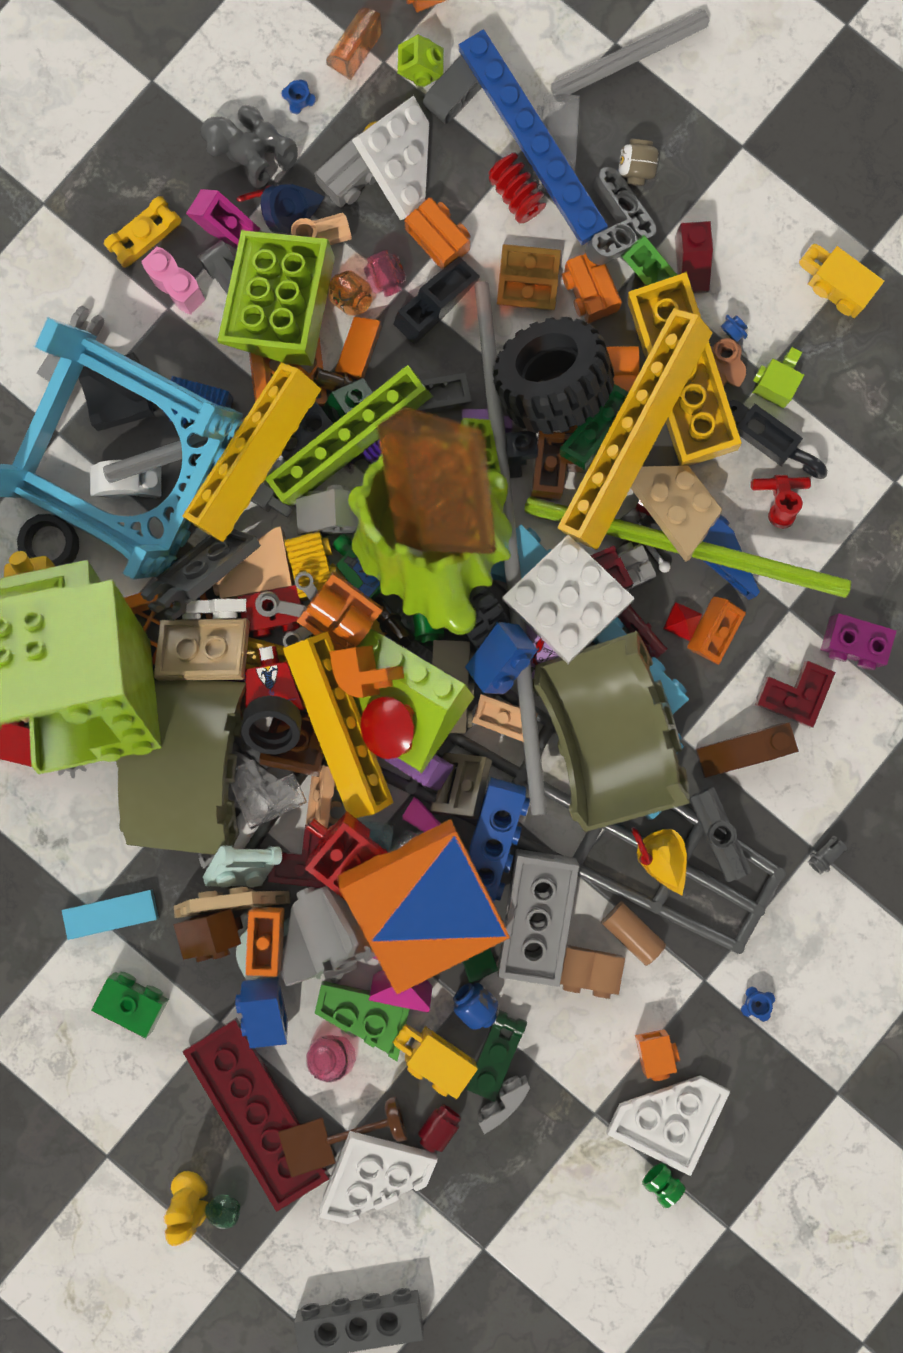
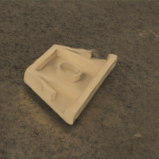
M688 465L641 467L631 486L632 491L684 561L690 560L693 552L702 543L709 529L716 523L722 512V508Z
M248 887L229 889V895H223V893H217V891L198 893V899H190L175 905L174 915L175 918H182L230 908L232 911L253 907L289 904L290 893L289 891H253V889H248Z

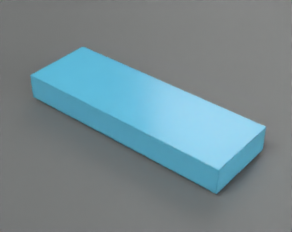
M153 889L62 910L68 940L159 919Z

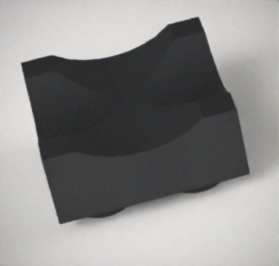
M134 352L124 355L140 364ZM86 366L83 367L79 375V381L86 399L91 425L97 431L155 415L150 400Z

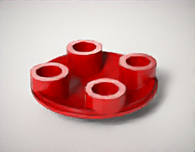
M380 697L371 701L364 709L360 723L362 738L368 749L384 759H393L408 753L412 748L414 737L413 709L392 697Z

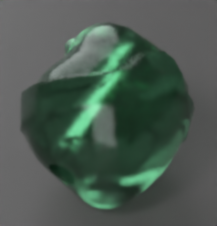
M220 1194L214 1196L206 1204V1217L209 1223L216 1228L222 1230L229 1229L236 1225L239 1220L240 1204L236 1199L228 1195Z

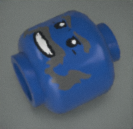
M467 983L455 993L453 998L454 1013L470 1029L488 1028L495 1022L498 1001L482 984Z

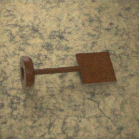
M392 1097L385 1102L386 1119L329 1137L323 1117L278 1131L291 1177L335 1164L336 1161L331 1144L346 1140L349 1131L365 1134L389 1126L392 1136L396 1141L407 1140L406 1126L397 1098Z

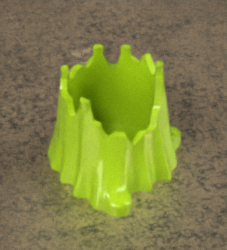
M427 430L422 431L419 439L409 445L397 443L396 440L391 438L387 439L384 443L385 449L378 461L367 469L363 485L355 487L348 495L350 509L359 519V524L352 539V550L358 557L364 572L367 575L378 578L381 584V592L384 595L396 594L402 598V608L406 615L420 613L427 618L428 623L434 629L445 627L454 634H467L476 625V614L470 603V592L477 586H491L493 582L491 577L493 565L511 558L509 540L512 536V525L503 512L508 495L507 479L499 472L491 471L484 474V470L477 466L462 443L457 439L447 443L437 437H433L432 433ZM424 471L428 476H441L444 478L446 485L441 489L440 503L438 505H425L419 501L415 502L410 498L409 493L410 490L414 489L416 484L415 475ZM427 486L424 490L430 491L431 488Z

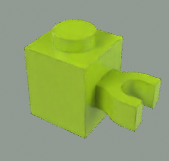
M791 347L782 363L772 359L766 367L761 365L753 378V381L757 384L752 393L784 409L792 400L804 377V374L794 370L802 352Z

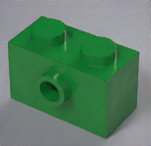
M115 972L107 978L91 1011L146 1039L153 1032L169 999L162 996L163 992L160 989L150 985L144 987L136 983V978L126 972H119V974Z

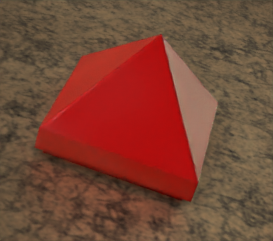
M675 602L663 629L691 641L702 614Z

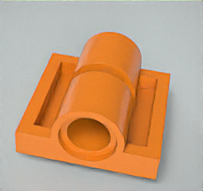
M333 571L296 622L314 635L328 631L335 650L354 648L365 638L374 621L383 611V607Z

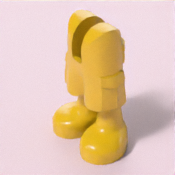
M191 1171L179 1173L171 1183L173 1198L164 1215V1223L167 1224L165 1238L171 1246H179L189 1241L197 1231V1228L204 1222L210 1210L209 1203L200 1200L207 1195L208 1185L200 1175Z

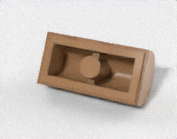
M622 901L601 921L645 966L651 964L666 947V943Z

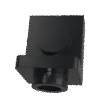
M530 431L506 433L510 478L522 477L521 465H527V459L538 457L537 433Z

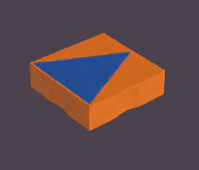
M451 819L410 839L397 850L378 855L338 875L340 891L396 994L510 938L506 926L487 888L483 885Z

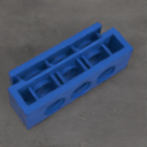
M491 777L468 853L483 885L487 888L494 902L495 900L500 901L502 898L505 883L500 882L503 872L509 873L513 860V855L509 854L511 844H518L522 827L517 826L520 815L526 816L530 798L526 797V787ZM503 810L510 815L501 817L496 812ZM491 839H496L501 843L493 845L488 841ZM481 868H489L492 871L483 872L481 871Z

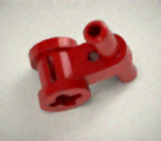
M774 475L773 478L752 479L750 487L753 491L773 490L775 501L768 513V519L773 526L785 529L792 526L796 515L800 512L803 505L802 498L796 492L791 491V489H809L811 487V479L809 477L789 478L788 475Z

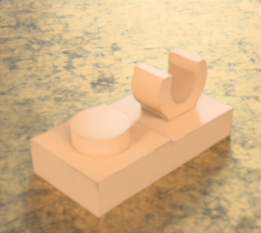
M481 694L472 723L523 742L520 707L490 695Z
M322 766L319 777L311 776L306 824L311 822L312 818H315L319 823L328 828L329 823L336 824L339 820L330 815V810L333 807H342V803L331 800L336 784L329 766Z

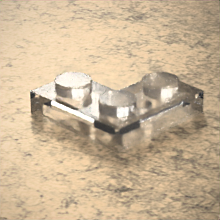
M252 759L235 768V782L230 785L250 829H254L307 803L299 782L293 773L266 786L255 760Z

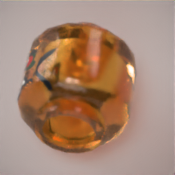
M351 270L336 274L331 279L328 294L330 301L348 316L362 314L368 310L373 298L371 285Z

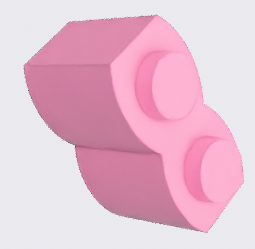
M156 247L142 260L143 267L155 286L169 294L174 304L183 312L192 314L205 301V297L195 278L188 271L180 268L173 256L163 248Z

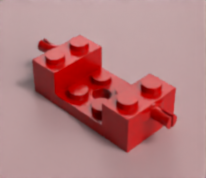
M347 811L336 824L328 829L315 818H312L311 822L306 826V829L320 839L316 848L308 856L304 869L343 899L344 897L339 888L338 875L378 855L388 853L369 838L370 829Z

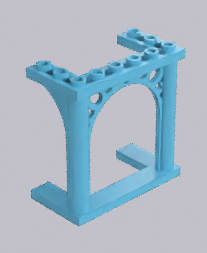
M47 318L35 347L45 353L59 356L60 360L13 464H0V497L24 498L114 547L129 560L123 571V574L135 580L157 577L178 560L175 556L179 548L183 547L190 536L188 529L191 525V522L182 517V515L242 424L243 414L234 409L214 404L96 341L97 336L86 330ZM84 366L156 404L168 415L178 432L182 446V467L178 481L170 495L160 505L146 513L135 516H119L108 513L35 474ZM184 417H185V418L188 420V422H190V423H192V419L195 420L194 424L188 426L187 428H184V427H183V419H184ZM193 433H196L202 437H207L208 441L204 446L194 448L189 444V438ZM193 454H201L195 461L197 463L196 466H193L191 464ZM182 483L186 484L184 491L181 490ZM168 507L174 509V512L170 513V520L165 515ZM153 517H157L164 527V533L159 539L154 537L150 531L149 523ZM136 522L141 523L143 536L139 534L140 530L132 528Z

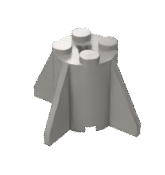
M327 886L317 890L314 887H308L296 894L298 900L291 907L282 977L286 987L313 977L320 979L322 973L325 979L331 978L332 983L339 984L345 973L358 968L357 961L364 958L365 963L375 957L352 911L342 897Z

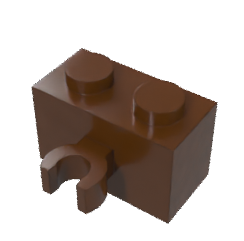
M231 908L198 915L173 924L183 960L196 958V962H201L211 958L213 960L230 955V948L241 945L238 930L244 927L241 917L234 918Z

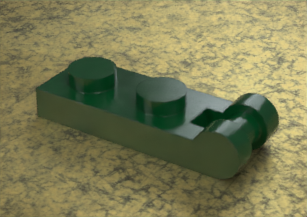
M498 1010L497 1018L492 1024L476 1062L478 1070L466 1086V1090L494 1102L527 1026V1021L520 1018L517 1020L507 1016L508 1013L502 1010ZM502 1028L512 1031L510 1038L500 1035Z

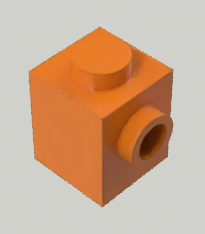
M665 1029L635 1035L642 1071L647 1079L652 1078L653 1081L668 1079L670 1074L677 1073L675 1062H680L679 1052L676 1043L671 1044L670 1036Z

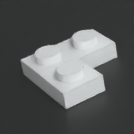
M246 599L191 601L189 604L187 603L186 612L182 614V619H201V613H213V619L237 618V613L246 611Z

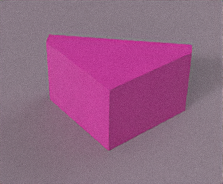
M384 970L373 974L369 1001L429 1013L433 986L428 980H425L396 994Z

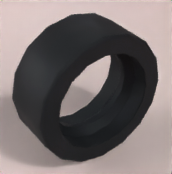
M39 514L28 519L20 528L17 537L18 551L26 552L29 559L37 557L32 550L34 535L39 529L46 526H53L62 531L66 542L63 552L58 558L51 560L55 566L73 563L79 551V537L74 527L60 517L52 514Z
M268 695L259 697L250 702L244 711L241 735L245 743L253 750L263 754L276 755L285 753L294 748L300 740L302 715L298 707L290 700L280 696ZM272 717L283 720L290 728L279 733H269L259 729L254 725V722L261 718Z

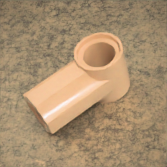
M344 212L314 221L300 218L291 227V235L328 239L330 245L351 240L349 224Z

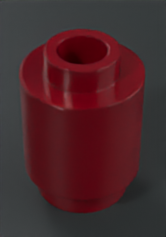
M441 1104L439 1109L435 1108L419 1130L418 1135L421 1137L419 1143L431 1153H434L436 1150L443 1152L460 1128L458 1124L462 1118L452 1108Z

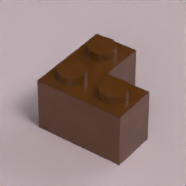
M539 431L537 436L538 457L534 460L531 497L560 500L564 490L565 471L586 474L590 465L584 470L560 455V448L572 434L559 432L543 434L542 431Z

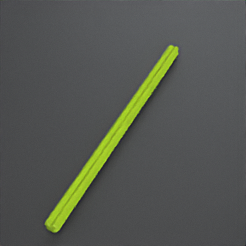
M529 497L526 500L524 512L560 522L568 506ZM614 518L606 535L678 553L661 530ZM703 541L697 546L692 555L693 558L840 597H847L851 588V581L844 578Z

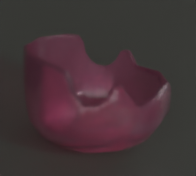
M321 1036L311 1043L306 1053V1065L310 1074L315 1079L327 1083L343 1079L352 1071L356 1062L355 1049L344 1036Z

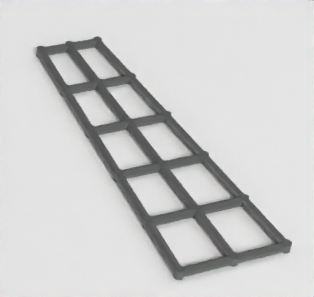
M401 618V622L414 636L415 640L414 625ZM424 646L433 652V646ZM469 673L468 679H473ZM474 681V690H475V688H476V686H477V683ZM511 689L505 692V694H497L507 702L520 707L519 695ZM535 706L536 713H538L537 721L543 725L538 734L541 754L553 732L556 734L557 732L550 715ZM449 733L447 736V740L473 755L491 759V765L514 777L511 783L521 786L524 784L528 785L525 759L519 767L462 734ZM444 742L442 743V745L440 746V748H439L438 751L436 752V755H438V753H439L440 749L442 748ZM380 766L386 783L431 805L432 802L436 801L437 794L420 786L421 783H418L412 777L410 780H407ZM543 781L545 796L569 809L571 796ZM687 805L671 808V810L694 824L685 841L688 862L704 831L695 811ZM501 810L496 812V814L506 817L508 812ZM458 817L476 826L478 819ZM616 823L587 831L573 856L579 864V877L737 954L744 952L745 945L761 916L765 914V909L778 885L786 875L783 868L738 840L746 859L770 875L755 902L689 863L686 864L687 877L749 912L734 939L664 905L672 890L661 884L655 897L652 899L582 865L602 829L607 830L637 848L638 844L632 831ZM717 827L713 836L716 840L722 842L726 838L727 833L722 828ZM522 835L519 837L518 844L515 845L528 851L563 856Z

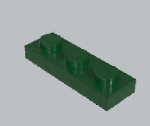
M614 384L606 404L599 407V412L593 418L591 416L585 419L586 423L577 427L560 448V455L586 470L598 452L629 392Z

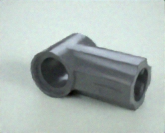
M220 240L197 257L210 277L216 279L224 292L228 294L235 258L226 244Z

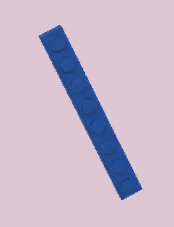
M483 29L459 43V52L581 246L589 242L595 234L607 229L608 225L486 31Z

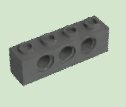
M409 1288L397 1289L392 1294L382 1296L378 1293H371L363 1296L362 1299L352 1301L348 1298H341L333 1301L331 1304L319 1306L317 1303L307 1304L297 1310L294 1320L298 1353H350L422 1341L424 1332L418 1290L411 1291ZM391 1312L394 1313L397 1316V1318L395 1320L388 1321L384 1319L382 1315L384 1313ZM362 1318L366 1321V1324L362 1326L355 1325L352 1319ZM323 1323H331L336 1329L327 1331L321 1325Z

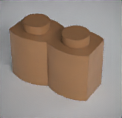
M566 945L560 984L563 985L562 989L573 993H580L581 988L593 990V996L610 999L611 994L619 995L625 958L614 953Z

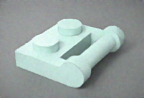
M221 846L203 875L205 886H219L223 888L229 886H262L273 866L281 863L282 850L279 846H270L267 849H233L232 846Z

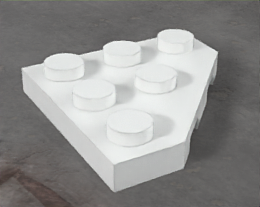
M414 96L352 139L400 220H403L415 209H418L426 197L429 121Z
M699 1075L619 1103L606 1130L607 1135L691 1176L730 1091Z
M349 1131L319 1207V1217L350 1224L358 1220L360 1214L375 1208L377 1211L398 1201V1196L412 1189L416 1192L426 1187L437 1163L436 1153Z

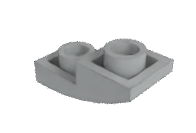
M526 1075L521 1078L514 1076L506 1080L502 1084L503 1087L499 1090L502 1102L497 1103V1101H493L481 1109L482 1113L478 1114V1122L484 1134L504 1122L522 1103L530 1090Z

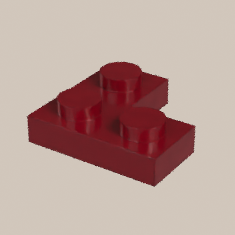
M805 661L795 687L771 677H766L755 705L809 728H814L836 672L813 662Z
M307 824L305 825L302 854L282 852L281 863L273 866L268 876V882L315 888L326 887L325 884L304 869L308 856L316 848L320 839L306 829Z

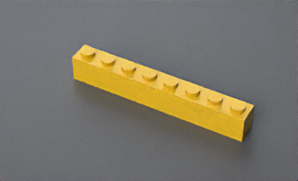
M673 308L557 527L574 541L598 550L713 334L699 315Z

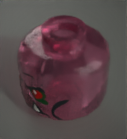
M384 250L366 259L368 263L364 266L363 271L373 293H384L386 298L402 291L399 285L406 281L407 276L397 254H389L388 250Z

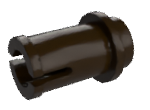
M318 367L315 371L313 382L319 387L336 391L351 384L352 378L348 377L347 373L340 375Z

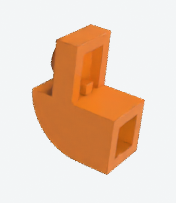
M373 645L330 652L333 675L337 684L345 693L353 697L361 698L380 695L379 688L392 687V680L404 678L403 666L376 670Z

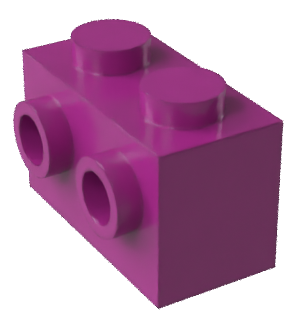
M838 613L829 618L820 650L828 652V657L831 659L846 662L848 658L858 661V667L875 670L876 667L888 664L897 630Z

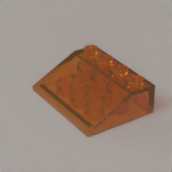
M405 407L377 424L396 542L419 551L493 554L496 552L483 431Z

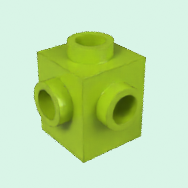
M419 34L398 45L397 74L413 81L418 86L430 85L431 82L443 75L444 48Z

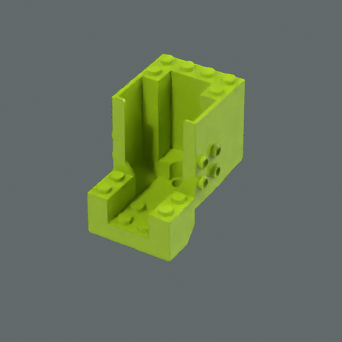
M88 560L0 578V729L3 723L29 718L31 764L38 775L99 761L113 762L123 756L132 754L145 755L152 750L162 748L150 639L113 579L101 582Z

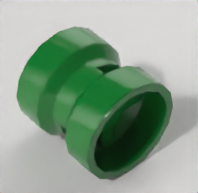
M663 1162L650 1169L642 1180V1185L648 1192H654L657 1196V1202L665 1209L673 1206L683 1196L686 1189L679 1179L671 1176V1170Z

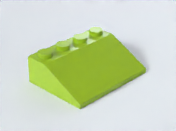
M241 230L217 341L220 344L279 362L313 366L335 260L328 239Z
M371 628L357 647L373 645L376 670L403 666L404 678L392 680V687L379 688L380 695L353 698L361 717L366 706L374 699L380 697L395 698L413 709L414 737L412 748L408 753L397 758L422 773L474 696L464 683Z

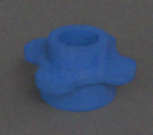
M305 80L292 81L281 92L282 98L287 100L290 105L289 110L293 114H299L301 109L306 106H313L316 102L315 95L310 94L308 83ZM301 95V98L297 99L296 96Z
M727 314L725 316L726 321L720 326L722 330L735 342H738L741 338L746 339L748 336L745 332L748 328L747 325L737 315L731 318Z
M749 987L745 992L747 996L745 1004L741 1006L742 1014L746 1017L752 1015L763 1022L769 1020L775 996L771 992L763 993L755 987ZM757 1001L761 1003L759 1007L755 1005Z

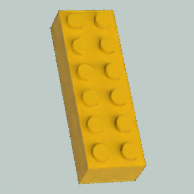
M687 272L628 292V305L645 359H647L673 308L699 315L701 318ZM709 341L666 420L680 466H691L738 451L742 444Z

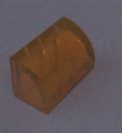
M360 8L327 56L326 64L351 80L382 34L380 13L369 8Z

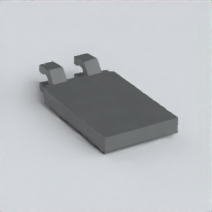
M235 529L226 537L224 542L209 535L155 578L156 581L144 590L141 596L143 599L151 601L158 594L157 600L148 605L149 609L155 613L160 612L164 608L167 609L174 601L173 608L164 613L167 618L174 621L186 612L187 603L195 601L261 545L256 536Z

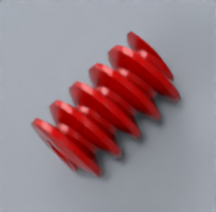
M511 153L496 162L490 169L489 181L492 185H496V192L502 195V201L505 204H509V211L512 214H516L515 220L518 223H526L536 217L546 207V203L540 204L539 202L544 197L543 191L533 193L538 186L537 182L526 183L531 178L530 172L520 174L525 165L523 162L514 165L513 163L518 159V154Z

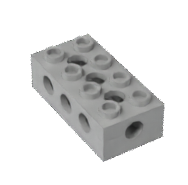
M516 849L504 921L510 938L501 942L497 964L499 978L560 987L579 871V864L576 858ZM546 882L550 884V887L544 892H539L535 890L536 885ZM534 913L545 914L544 918L540 921L530 919ZM530 943H537L540 945L539 948L534 951L526 949V946Z

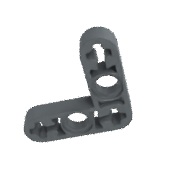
M611 167L602 168L593 180L595 192L618 223L595 234L586 245L585 253L588 259L597 265H604L621 257L641 236L645 235L650 240L656 232L654 221L620 173ZM619 202L625 203L630 211L624 210ZM615 235L622 236L627 244L620 243ZM607 244L608 248L606 249V251L604 249H601L605 247V245Z

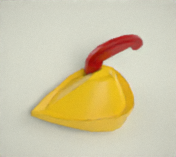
M635 827L631 828L638 844L636 851L638 862L658 882L682 896L687 864V853L683 838L673 829H662L652 832L642 839L638 830Z

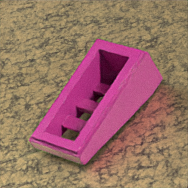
M416 797L412 799L402 816L403 820L423 832L441 824Z

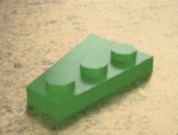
M322 981L314 1014L345 1032L350 1031L362 1038L364 1043L373 1048H379L386 1052L388 1057L398 1061L400 1049L392 1042L404 1024H406L410 1009L369 1001L370 991Z

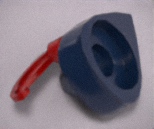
M281 184L268 185L265 189L240 195L236 198V201L243 202L261 196V211L267 227L276 234L291 233L292 224L300 218L310 219L324 196L301 186Z

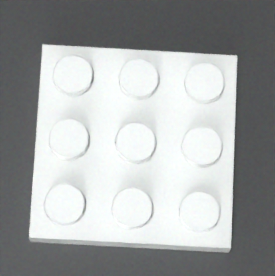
M567 535L503 596L502 600L569 664L634 601V597L576 541Z

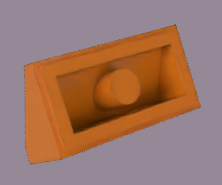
M361 317L353 318L335 373L341 375L347 373L348 377L356 380L364 379L382 329L381 321Z
M713 597L687 648L719 665L746 612L728 599Z

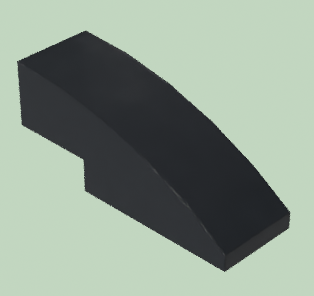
M459 256L419 289L418 295L397 311L393 325L415 344L466 295L479 280L480 275Z

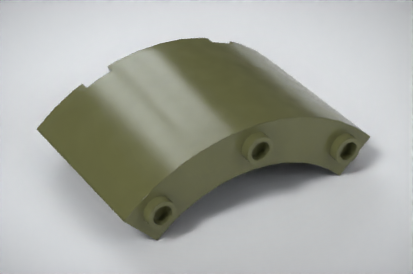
M637 631L585 648L569 664L561 657L535 665V677L532 679L533 690L544 702L559 738L558 749L565 758L570 783L571 804H569V812L573 821H577L584 832L690 803L686 769L679 766L676 754L682 751L671 708L661 680L654 682L649 666L653 665V661Z
M154 678L162 748L152 750L145 755L132 754L123 756L116 761L118 767L119 829L123 832L127 845L216 855L221 846L233 847L239 835L235 814V801L229 800L228 792L229 784L235 782L237 755L232 754L235 737L241 738L243 715L246 709V682L223 680L158 681Z

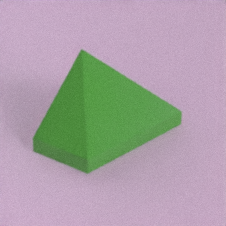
M645 235L641 236L621 255L646 286L677 276L676 272Z

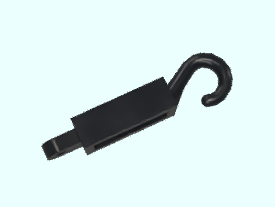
M737 400L729 401L730 408L736 410H731L741 438L780 466H783L786 460L790 458L804 464L802 467L803 471L816 479H824L827 476L828 470L820 459L797 448L803 439L800 435L757 404H754L749 409ZM756 419L765 426V430L760 434L755 433L748 427L750 420Z

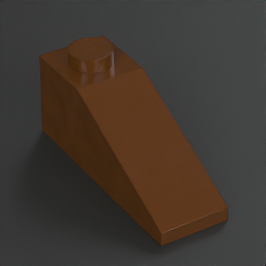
M790 722L700 747L696 749L704 778L780 758L799 752Z

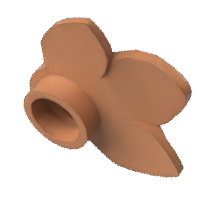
M725 338L719 340L711 347L723 387L727 382L735 387H740L746 377V366L741 360V347L733 339ZM724 351H730L732 353V355L729 358H723L721 356V354Z

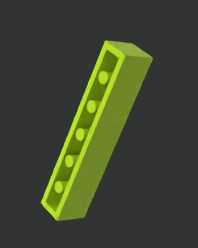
M407 365L268 475L265 480L282 503L293 507L296 505V499L307 496L309 491L319 487L433 396L417 374Z

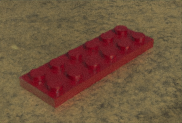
M237 1017L182 1051L276 1212L329 1180L330 1174L326 1167L291 1177L278 1131L300 1125L258 1052L255 1048L250 1049L248 1037L242 1036L241 1023Z

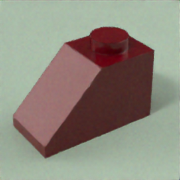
M711 221L681 223L675 235L678 275L687 272L693 293L709 292L713 256Z

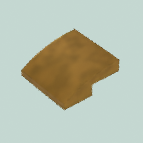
M503 244L497 305L555 310L561 250Z

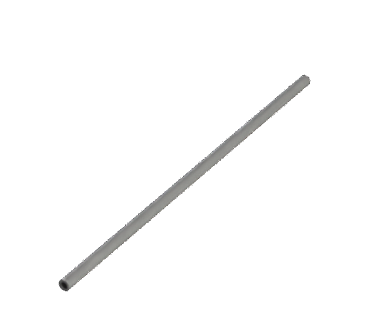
M478 282L474 287L488 417L492 425L500 471L508 482V495L503 508L504 514L512 525V536L509 540L511 558L504 561L508 592L521 580L503 407L492 375L497 352L490 288L488 282ZM509 607L511 624H519L527 634L526 623ZM530 663L517 677L531 816L547 814Z

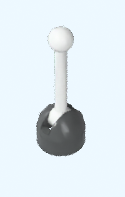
M636 507L619 519L643 525L642 516ZM645 545L659 563V570L663 573L668 572L671 568L670 563L664 561L654 547Z

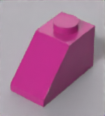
M201 189L186 213L206 232L235 249L238 247L241 230L259 232L261 229L217 190Z

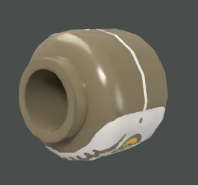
M631 139L629 144L622 147L618 171L622 177L628 178L627 184L644 186L645 180H651L656 176L659 151L656 147H653V141Z

